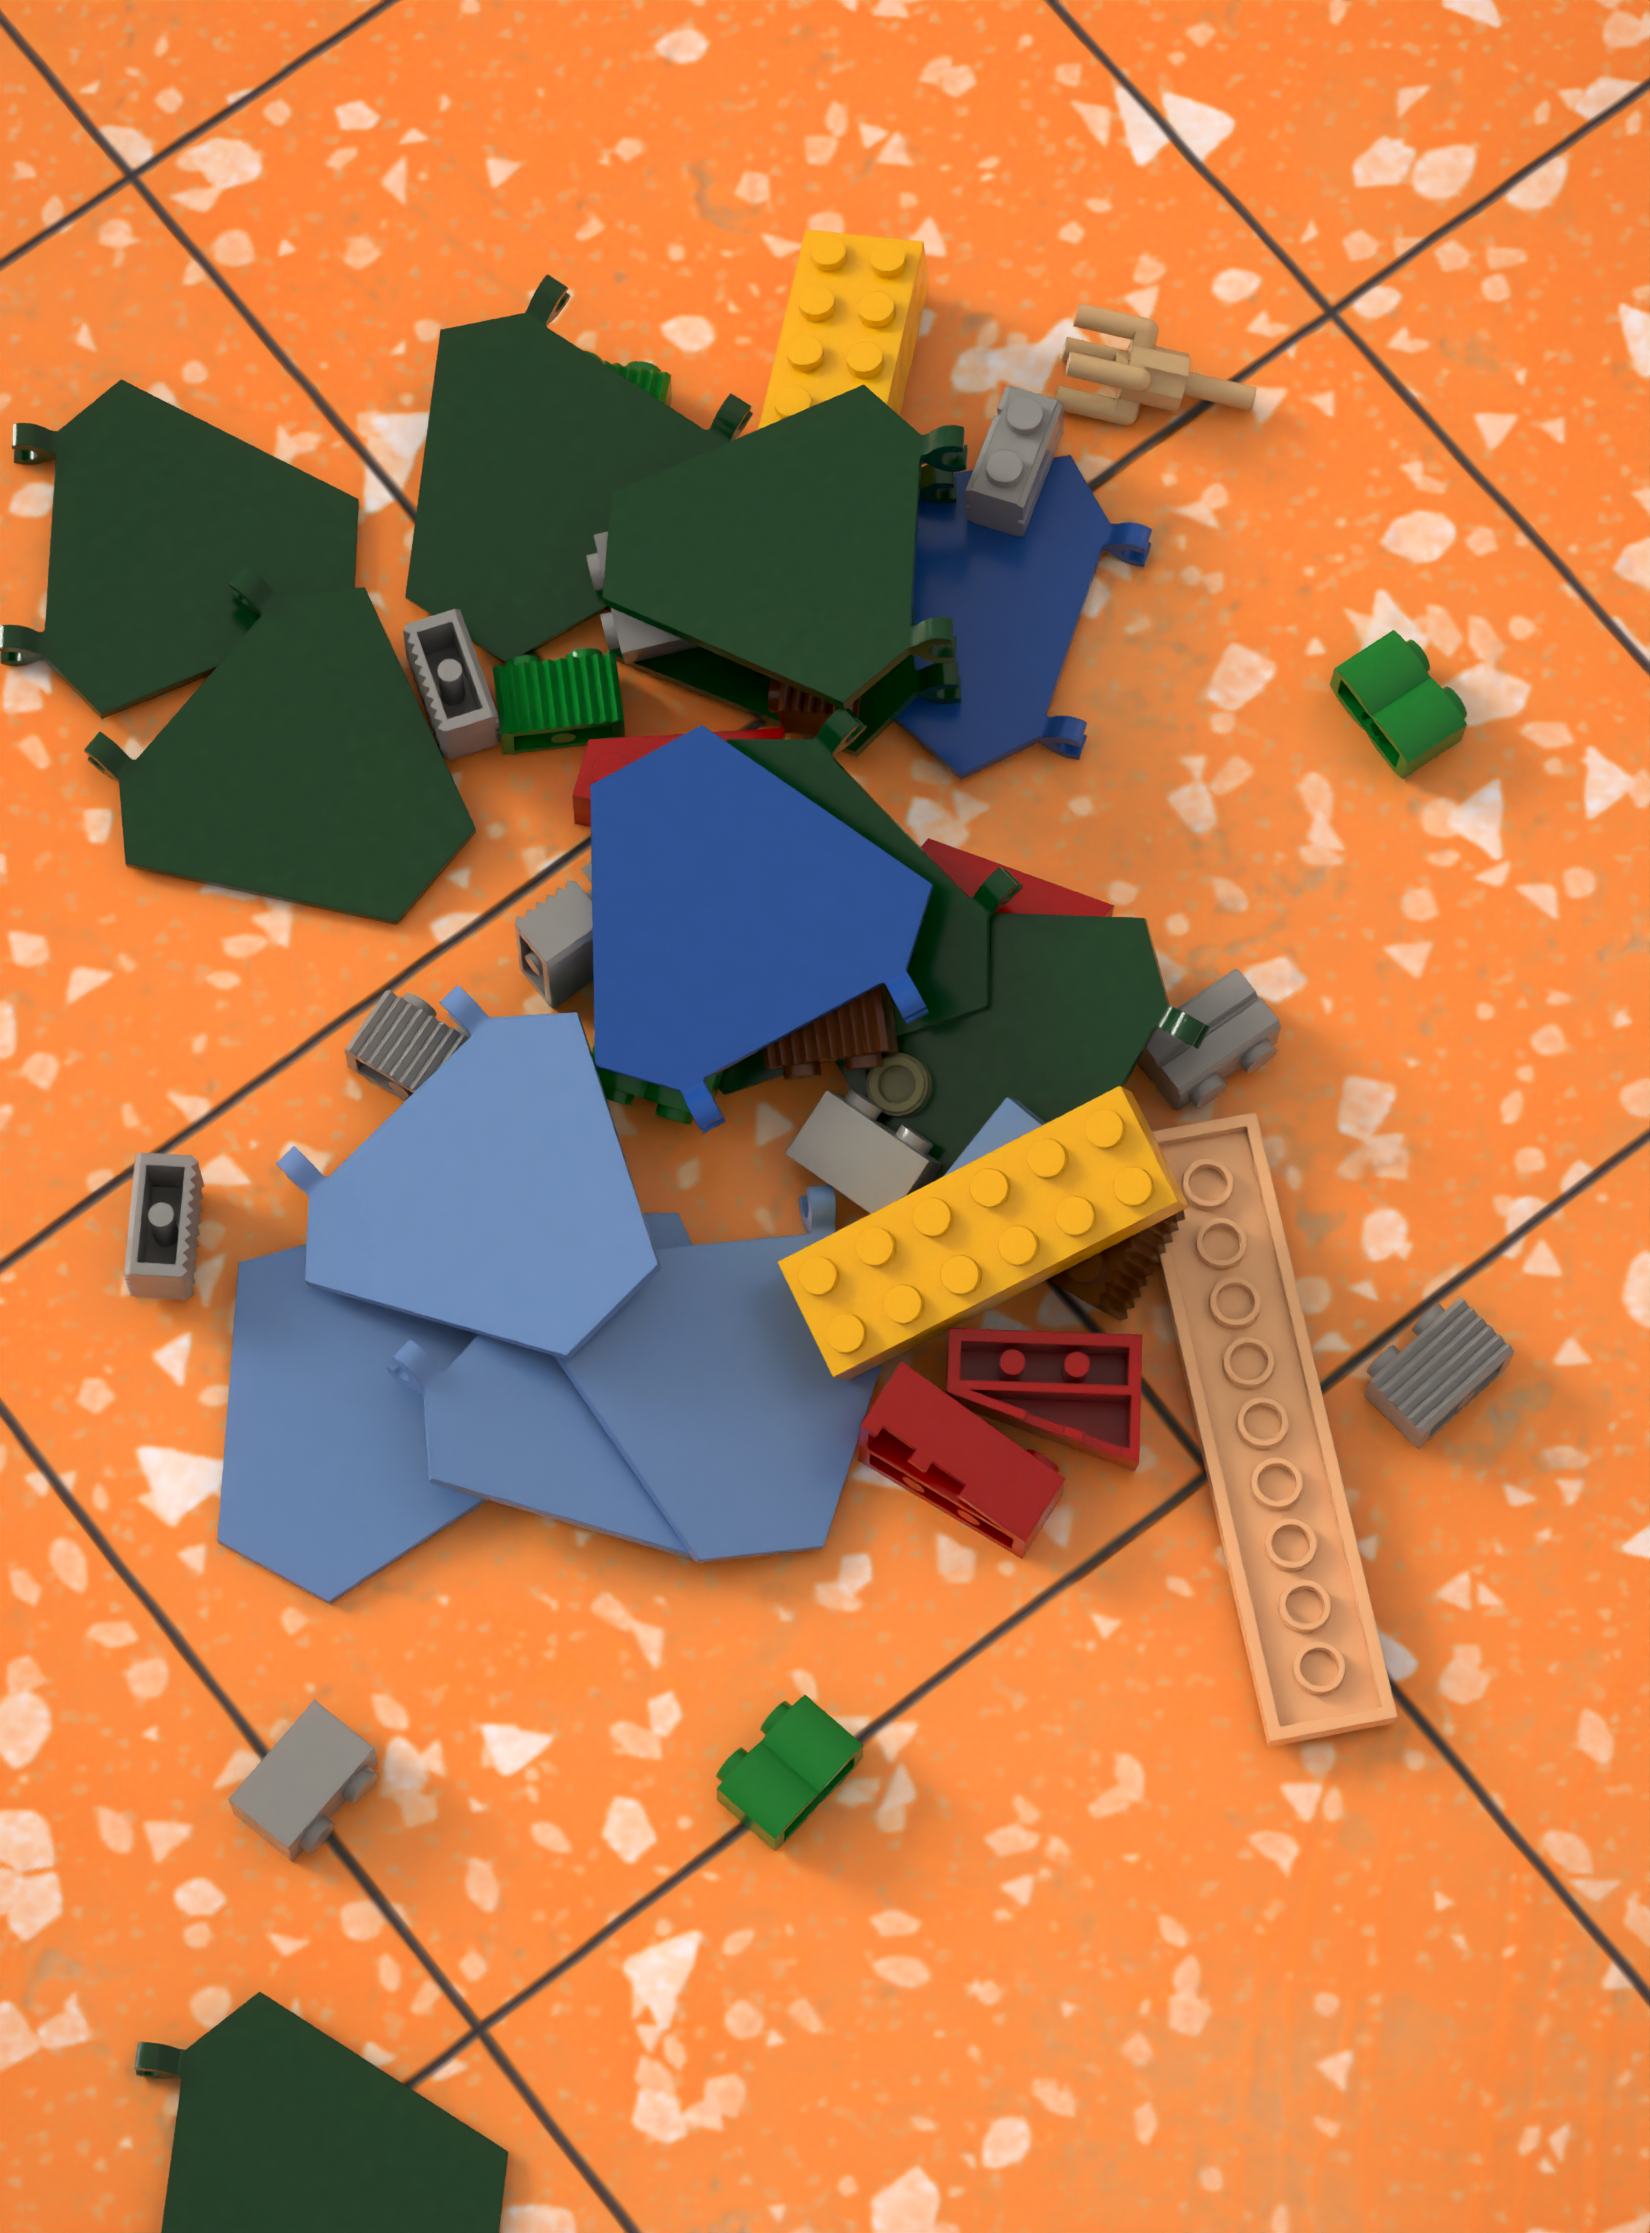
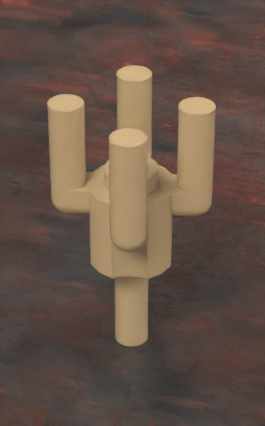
M1078 303L1073 322L1074 327L1122 337L1131 341L1127 350L1066 337L1061 355V360L1067 361L1065 376L1117 387L1118 392L1117 397L1112 398L1058 385L1054 399L1064 404V412L1121 425H1130L1136 421L1141 404L1177 412L1183 395L1249 411L1252 410L1256 396V387L1189 372L1191 358H1189L1188 353L1155 346L1159 328L1152 319Z

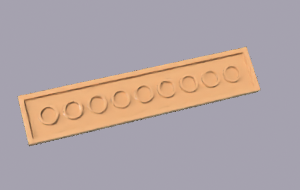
M1257 1113L1152 1131L1189 1205L1188 1208L1183 1210L1185 1219L1177 1222L1179 1230L1171 1233L1173 1241L1165 1244L1166 1253L1158 1255L1159 1267L1268 1747L1393 1724L1398 1716Z

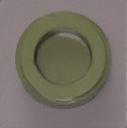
M891 1053L883 1056V1067L870 1069L867 1076L866 1090L870 1101L883 1109L882 1113L893 1117L903 1118L915 1115L926 1106L932 1094L933 1084L928 1068L917 1058L904 1053Z

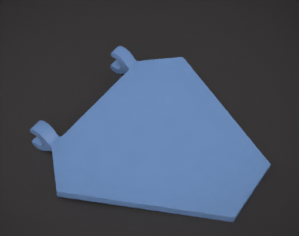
M457 985L439 1003L449 1012L450 1018L466 1033L471 1035L470 1038L328 1177L323 1176L295 1146L276 1163L286 1173L285 1175L309 1197L305 1282L308 1286L570 1360L661 1267L578 1013L489 1017Z
M831 1185L807 1187V1195L799 1197L800 1215L808 1234L655 1248L661 1269L570 1360L554 1356L696 1563L820 1550L825 1545L860 1435V1424L866 1416L882 1365L880 1364L849 1381L834 1378L778 1264V1261L836 1232V1199Z
M643 1213L654 1249L692 1245L679 1213ZM480 1334L443 1372L436 1368L429 1355L412 1340H409L392 1358L393 1362L387 1367L388 1372L404 1386L423 1395L429 1483L694 1560L553 1355Z
M305 1244L241 1261L238 1264L217 1540L219 1544L330 1605L488 1501L429 1483L423 1395L401 1384L387 1370V1367L393 1362L392 1358L409 1340H412L429 1355L436 1368L443 1372L478 1334L308 1286L305 1282Z

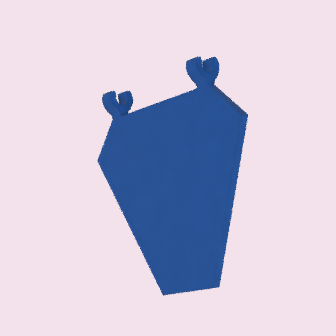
M1071 455L1054 457L1024 537H1017L972 523L966 519L967 503L965 490L973 470L954 473L956 478L955 503L932 504L919 499L914 580L915 625L933 617L953 619V636L957 638L955 662L958 663V676L961 679V702L939 704L916 698L894 721L960 780L1036 743L1045 745L1048 749L1063 757L1080 759L1087 735L1084 734L1087 722L1071 716L1049 717L1047 714L1102 553L1107 551L1127 564L1144 567L1151 548L1149 539L1152 529L1131 522L1111 524ZM916 656V670H921L926 666L934 664Z
M701 725L590 785L595 1066L597 1068L681 1092L699 1129L705 1134L726 1122L705 1084L708 1078L881 985H885L888 988L907 1025L929 1013L907 970L930 900L933 884L709 729Z

